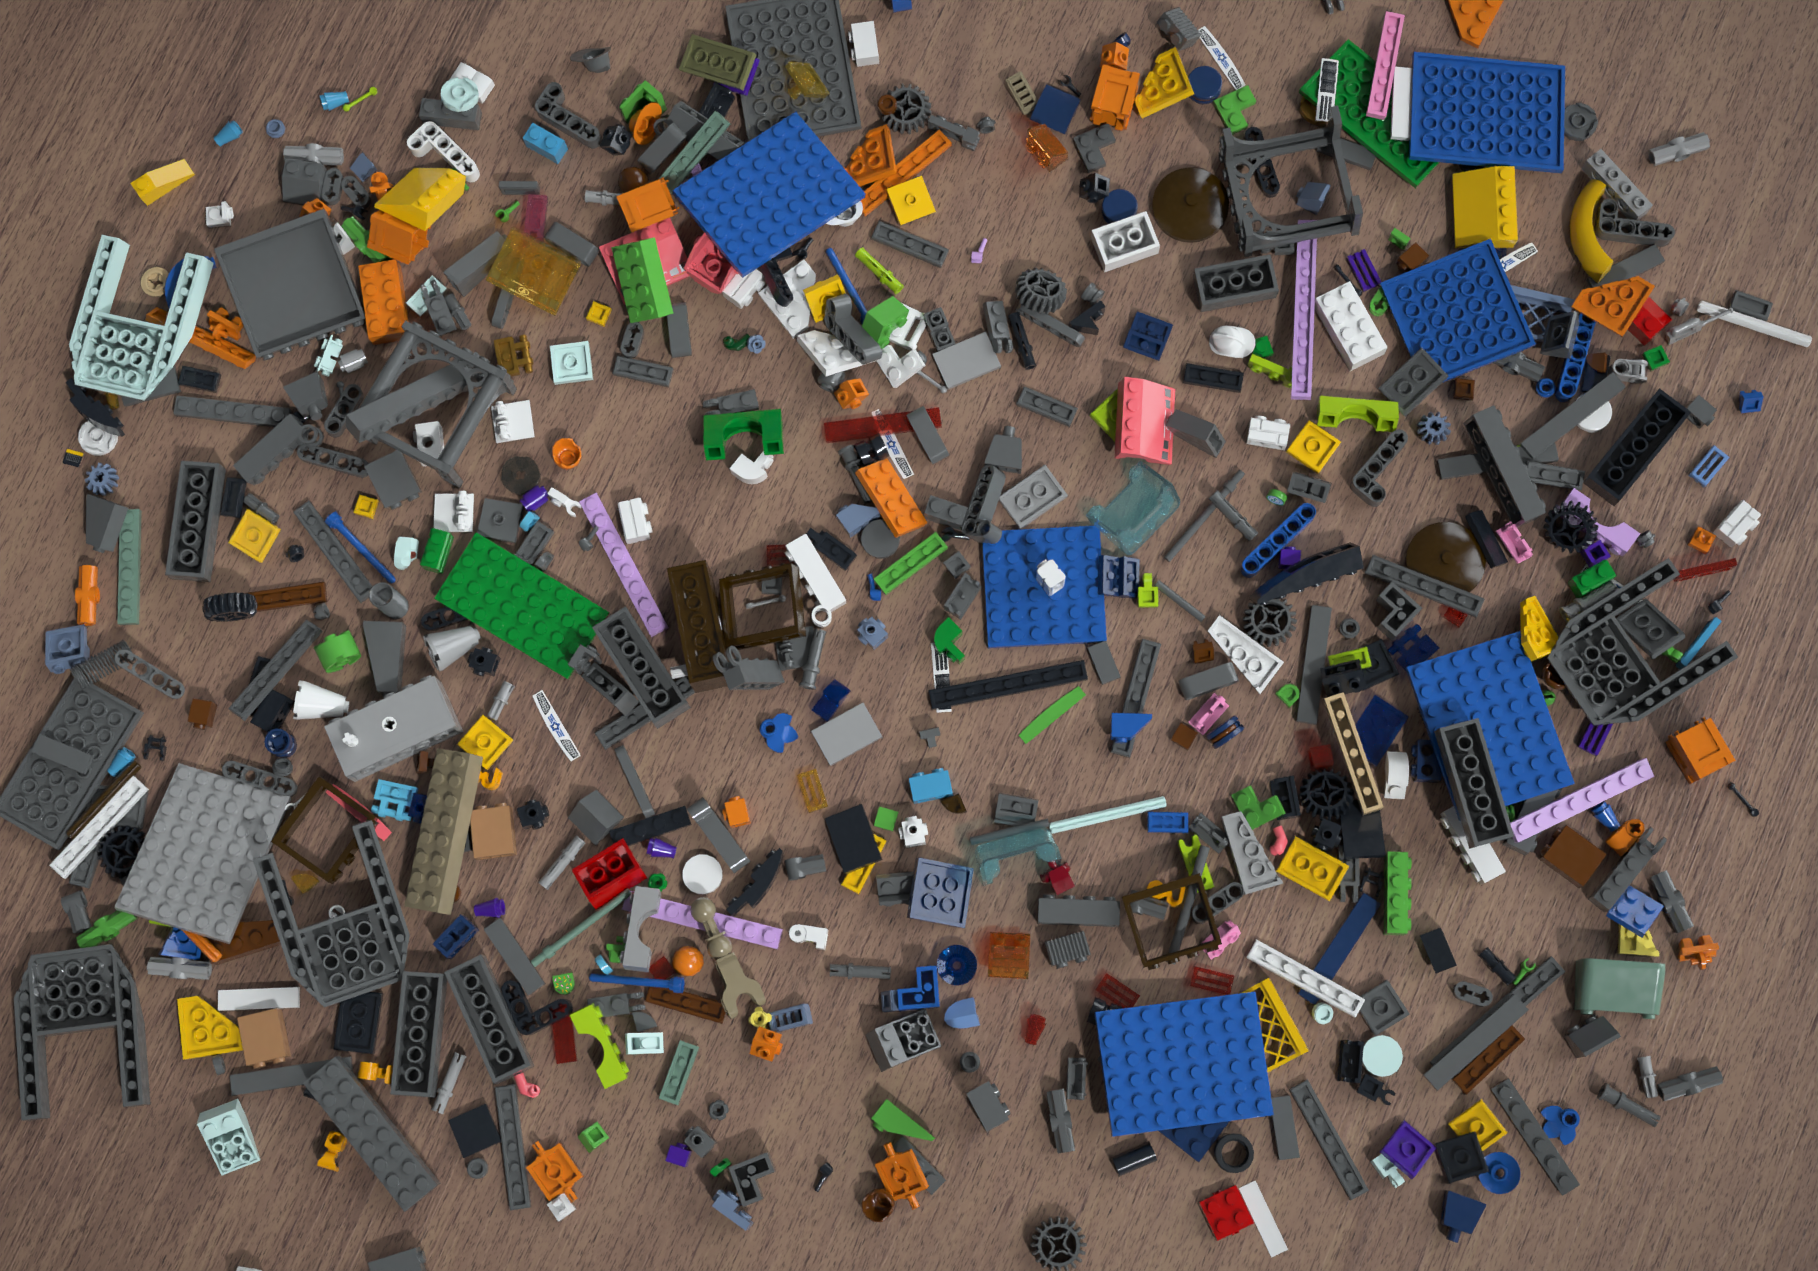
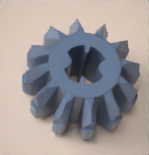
M1432 412L1428 413V417L1423 415L1421 417L1422 421L1417 424L1420 428L1417 434H1423L1421 441L1427 438L1428 445H1431L1433 440L1436 445H1439L1440 440L1445 442L1447 439L1446 435L1451 433L1447 429L1451 424L1445 422L1447 416L1440 418V412H1437L1435 416ZM1433 425L1434 428H1437V431L1430 427Z
M98 463L97 468L91 466L92 471L86 472V475L89 477L84 479L88 484L87 489L93 490L95 495L101 494L106 496L107 491L113 493L112 487H118V484L115 483V481L119 480V476L115 475L117 470L111 468L109 464L103 465Z

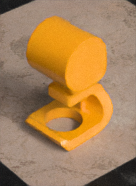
M496 767L492 782H489V773H483L481 769L478 783L481 781V784L486 789L496 790L500 785L503 773Z
M1158 880L1151 881L1147 889L1162 885L1163 883ZM1185 887L1180 888L1178 900L1173 899L1172 891L1155 895L1151 898L1161 900L1166 897L1168 905L1175 908L1180 906L1183 901Z
M360 1062L357 1078L374 1081L377 1078L384 1079L386 1084H391L393 1066L388 1065L387 1069L379 1068V1064Z
M334 1130L329 1132L324 1145L328 1151L318 1160L317 1166L336 1172L339 1171V1167L336 1166L334 1159L338 1157V1152H343L347 1144V1138L343 1133Z

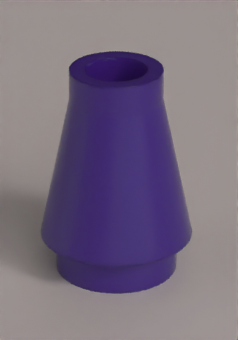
M656 837L655 839L650 838L646 854L651 855V857L674 858L677 847Z
M498 898L474 905L476 917L500 918L501 915L505 914L506 910L504 900Z

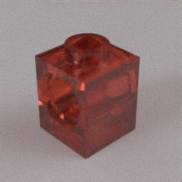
M1330 744L1312 747L1307 751L1311 771L1333 766L1334 761Z

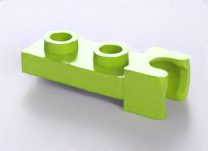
M1254 354L1251 355L1248 367L1253 372L1259 374L1262 372L1274 381H1283V386L1292 389L1291 366L1287 369Z
M1197 834L1191 837L1192 845L1190 847H1187L1182 839L1177 841L1188 876L1192 875L1201 845ZM1205 863L1201 877L1205 890L1214 887L1207 863Z

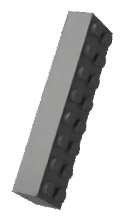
M340 1056L334 1057L303 1082L404 1212L412 1208L441 1184Z

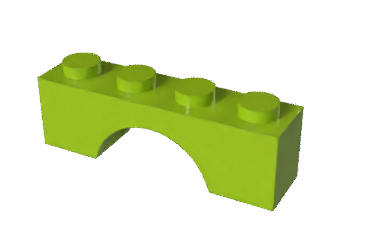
M1320 396L1317 407V426L1337 428L1342 421L1357 418L1369 422L1376 431L1393 432L1397 429L1399 420L1398 402Z
M591 1003L572 1012L570 1017L578 1034L593 1035L603 1046L604 1058L596 1072L604 1089L627 1079V1073L630 1072L625 1060L621 1062L618 1055L621 1053L616 1042L612 1043L610 1036L612 1032L608 1024L604 1025L601 1020L603 1013L600 1007H595L594 1003Z

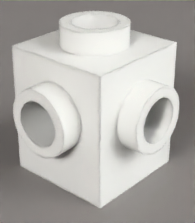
M917 816L905 818V821L902 822V827L899 828L900 839H905L906 848L926 845L924 835H928L927 825L922 823L921 819H917ZM912 829L917 830L914 834L910 833Z

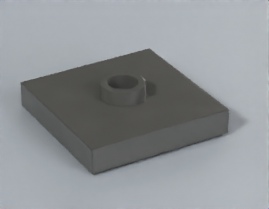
M485 498L477 533L487 539L516 543L524 508L523 504Z
M1388 979L1360 996L1365 1001L1359 1013L1374 1036H1377L1410 1015Z

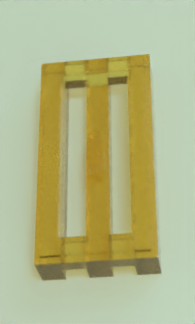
M813 769L798 774V780L809 813L827 808L828 804L817 770ZM814 774L816 784L823 804L820 805L811 781L810 775ZM803 777L807 778L809 788L815 803L814 807H811L810 800L802 779Z

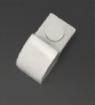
M763 451L756 461L752 462L741 454L730 467L731 474L744 483L758 484L768 477L764 469H768L773 463V455L764 456Z
M1387 751L1384 768L1386 774L1384 798L1405 799L1406 786H1408L1409 780L1408 755L1406 752Z

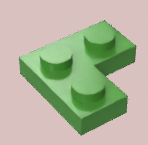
M1247 85L1214 100L1213 104L1225 127H1230L1233 135L1248 127L1241 111L1255 105L1256 99Z
M1252 786L1232 794L1239 811L1243 813L1252 830L1286 814L1277 795L1259 803Z

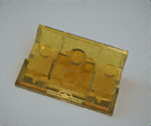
M512 227L486 281L555 316L582 262Z

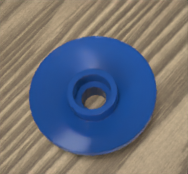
M1503 1152L1488 1154L1485 1160L1489 1172L1479 1175L1481 1184L1488 1191L1495 1194L1511 1192L1516 1188L1521 1177L1517 1161L1509 1154ZM1498 1169L1504 1171L1502 1177L1497 1176L1496 1172Z

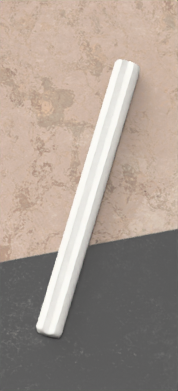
M1700 301L1697 307L1698 312L1710 316H1715L1728 310L1705 301ZM1735 311L1719 318L1804 347L1810 346L1812 341L1811 336Z

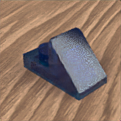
M834 679L822 691L823 695L811 711L828 722L851 690Z

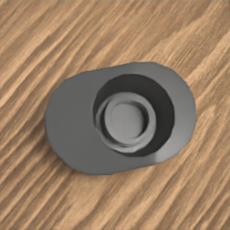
M611 47L580 50L572 54L570 60L582 62L590 72L600 73L608 71L610 69L608 52L611 50Z

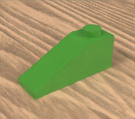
M888 1099L885 1100L871 1118L875 1121L872 1125L881 1132L885 1129L887 1132L933 1141L935 1137Z

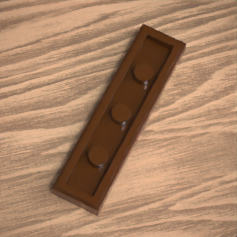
M325 582L248 592V594L256 598L257 612L328 602Z
M649 987L645 1002L721 1024H723L726 1015L719 1001L684 991L683 993H673L669 988Z
M1511 1025L1451 1080L1467 1095L1514 1051L1525 1038Z

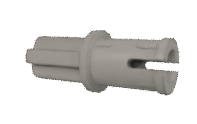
M503 681L499 692L493 697L495 701L488 713L489 718L493 720L498 719L504 705H508L507 701L515 688L514 685Z
M1651 1056L1637 1058L1641 1073L1639 1078L1642 1079L1646 1098L1657 1097L1658 1092L1654 1078L1656 1074L1653 1073Z

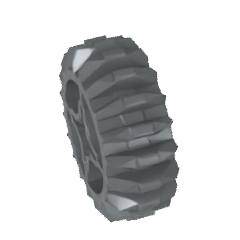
M902 83L900 89L894 86V92L891 90L887 91V94L892 95L897 101L895 114L901 116L900 120L893 114L884 115L881 113L883 122H887L889 128L893 127L894 132L900 129V134L907 131L910 135L912 129L918 132V126L921 128L925 127L924 122L928 123V116L931 115V103L929 102V96H925L924 90L919 92L918 86L912 89L911 84L908 85V88H905ZM911 98L916 100L921 107L917 106V104H913L911 102ZM907 103H908V108H909V109L905 112V115H904V108H906Z
M1036 267L1032 270L1027 269L1020 274L1016 281V298L1020 299V304H1025V309L1031 308L1032 312L1038 311L1039 314L1042 312L1046 314L1049 312L1054 313L1065 302L1067 294L1066 283L1062 282L1061 277H1056V273H1050V270L1045 271L1043 268L1038 270Z
M1276 598L1269 600V603L1264 605L1249 603V609L1244 611L1247 616L1243 617V621L1248 622L1244 625V629H1251L1247 635L1251 636L1254 634L1253 640L1256 641L1259 638L1261 646L1264 641H1267V647H1271L1272 641L1275 646L1279 645V640L1285 643V636L1291 638L1292 634L1290 631H1295L1296 629L1295 626L1291 625L1297 623V619L1291 618L1296 615V612H1289L1293 607L1292 604L1286 607L1287 599L1280 602ZM1264 606H1273L1279 610L1272 612ZM1259 609L1262 621L1255 625L1254 614ZM1284 615L1286 624L1284 630L1281 631L1278 619ZM1267 617H1269V619L1270 617H1275L1272 624L1267 622L1265 623ZM1263 629H1269L1272 631V633H1275V635H1268L1261 631Z
M1060 1216L1056 1217V1223H1053V1219L1049 1217V1225L1042 1221L1041 1224L1044 1228L1042 1230L1039 1227L1035 1228L1040 1233L1039 1236L1032 1234V1238L1037 1239V1243L1032 1242L1030 1244L1031 1247H1037V1250L1032 1251V1255L1038 1253L1040 1255L1035 1261L1038 1263L1043 1259L1044 1263L1041 1267L1044 1269L1049 1264V1271H1053L1054 1267H1057V1271H1061L1063 1266L1065 1271H1069L1067 1266L1069 1264L1075 1269L1076 1265L1073 1261L1076 1259L1081 1263L1082 1259L1078 1257V1254L1085 1255L1086 1253L1080 1250V1246H1087L1084 1242L1080 1243V1239H1084L1085 1235L1078 1236L1077 1234L1082 1228L1078 1227L1074 1230L1075 1221H1072L1070 1226L1067 1225V1217L1064 1218L1063 1223H1060ZM1054 1227L1066 1228L1058 1237H1053L1047 1233L1049 1229ZM1070 1233L1073 1234L1076 1241L1074 1252L1066 1245V1240ZM1065 1235L1062 1245L1068 1251L1064 1249L1054 1251L1055 1245L1049 1238L1058 1240L1062 1239ZM1043 1237L1051 1244V1249L1047 1256L1043 1254L1041 1248ZM1059 1252H1063L1070 1257L1064 1262L1051 1261Z

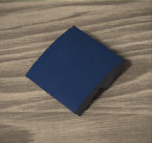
M1046 84L1030 120L1066 135L1081 99Z
M1137 311L1123 348L1160 361L1173 324Z
M1108 555L1099 556L1098 595L1137 598L1140 559L1125 556L1120 558Z

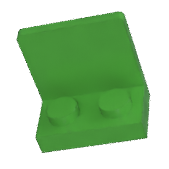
M646 80L642 84H638L629 97L624 98L619 108L624 121L628 124L631 117L637 111L650 103H658L663 114L667 107L662 94Z

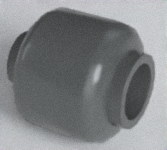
M820 371L817 378L820 384L819 387L825 391L834 392V390L840 388L839 385L844 381L846 374L842 371L825 376Z

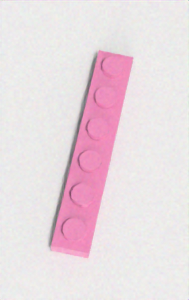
M1388 11L1385 13L1366 112L1368 117L1382 120L1386 118L1405 15Z

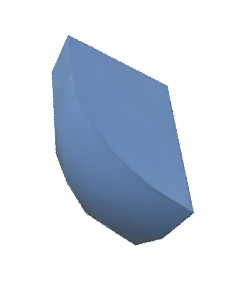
M974 997L953 1003L945 1013L944 1021L946 1024L960 1029L979 1026L980 1022L976 1013Z

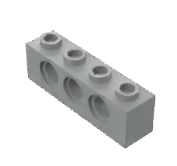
M1602 149L1586 160L1582 170L1590 179H1596L1606 184L1604 194L1609 199L1617 202L1618 209L1627 219L1640 220L1649 212L1653 204Z

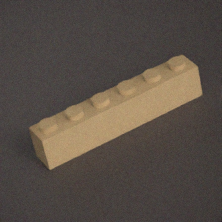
M1344 692L1324 698L1323 703L1362 815L1383 809V804Z

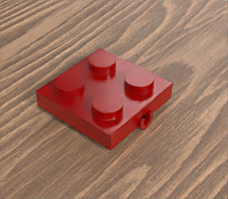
M1236 1185L1221 1192L1218 1190L1212 1193L1213 1196L1198 1202L1216 1241L1229 1235L1233 1236L1239 1233V1230L1254 1224Z

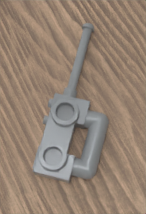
M1729 308L1704 321H1701L1699 318H1691L1678 326L1671 327L1666 331L1665 339L1671 345L1701 331L1705 324L1733 313V308Z

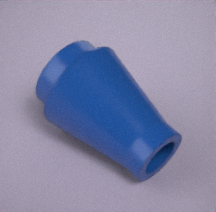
M1605 801L1597 804L1591 810L1594 813L1593 816L1607 827L1610 832L1620 826L1610 804H1607Z

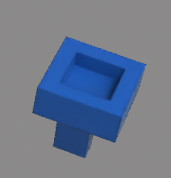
M1752 390L1751 393H1745L1740 391L1739 410L1741 413L1761 411L1763 402L1762 392Z

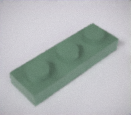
M681 1040L679 1041L659 1099L679 1106L700 1047Z

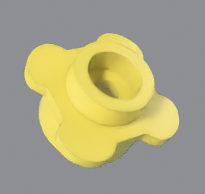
M756 1007L755 1012L748 1018V1022L757 1027V1030L759 1026L765 1028L766 1024L772 1020L771 1014L765 1013L762 1007Z

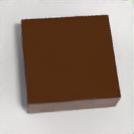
M1455 378L1453 399L1473 401L1475 380Z
M1180 723L1170 741L1188 751L1198 732Z

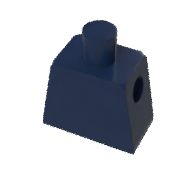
M1445 1190L1440 1224L1449 1227L1446 1239L1458 1243L1461 1232L1472 1234L1487 1204Z

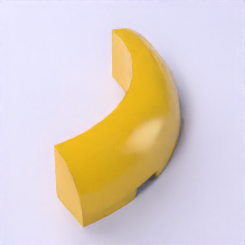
M1591 179L1582 189L1574 204L1570 220V238L1574 253L1581 262L1582 268L1598 284L1611 270L1613 260L1599 245L1592 224L1593 210L1604 195L1606 184L1599 180Z

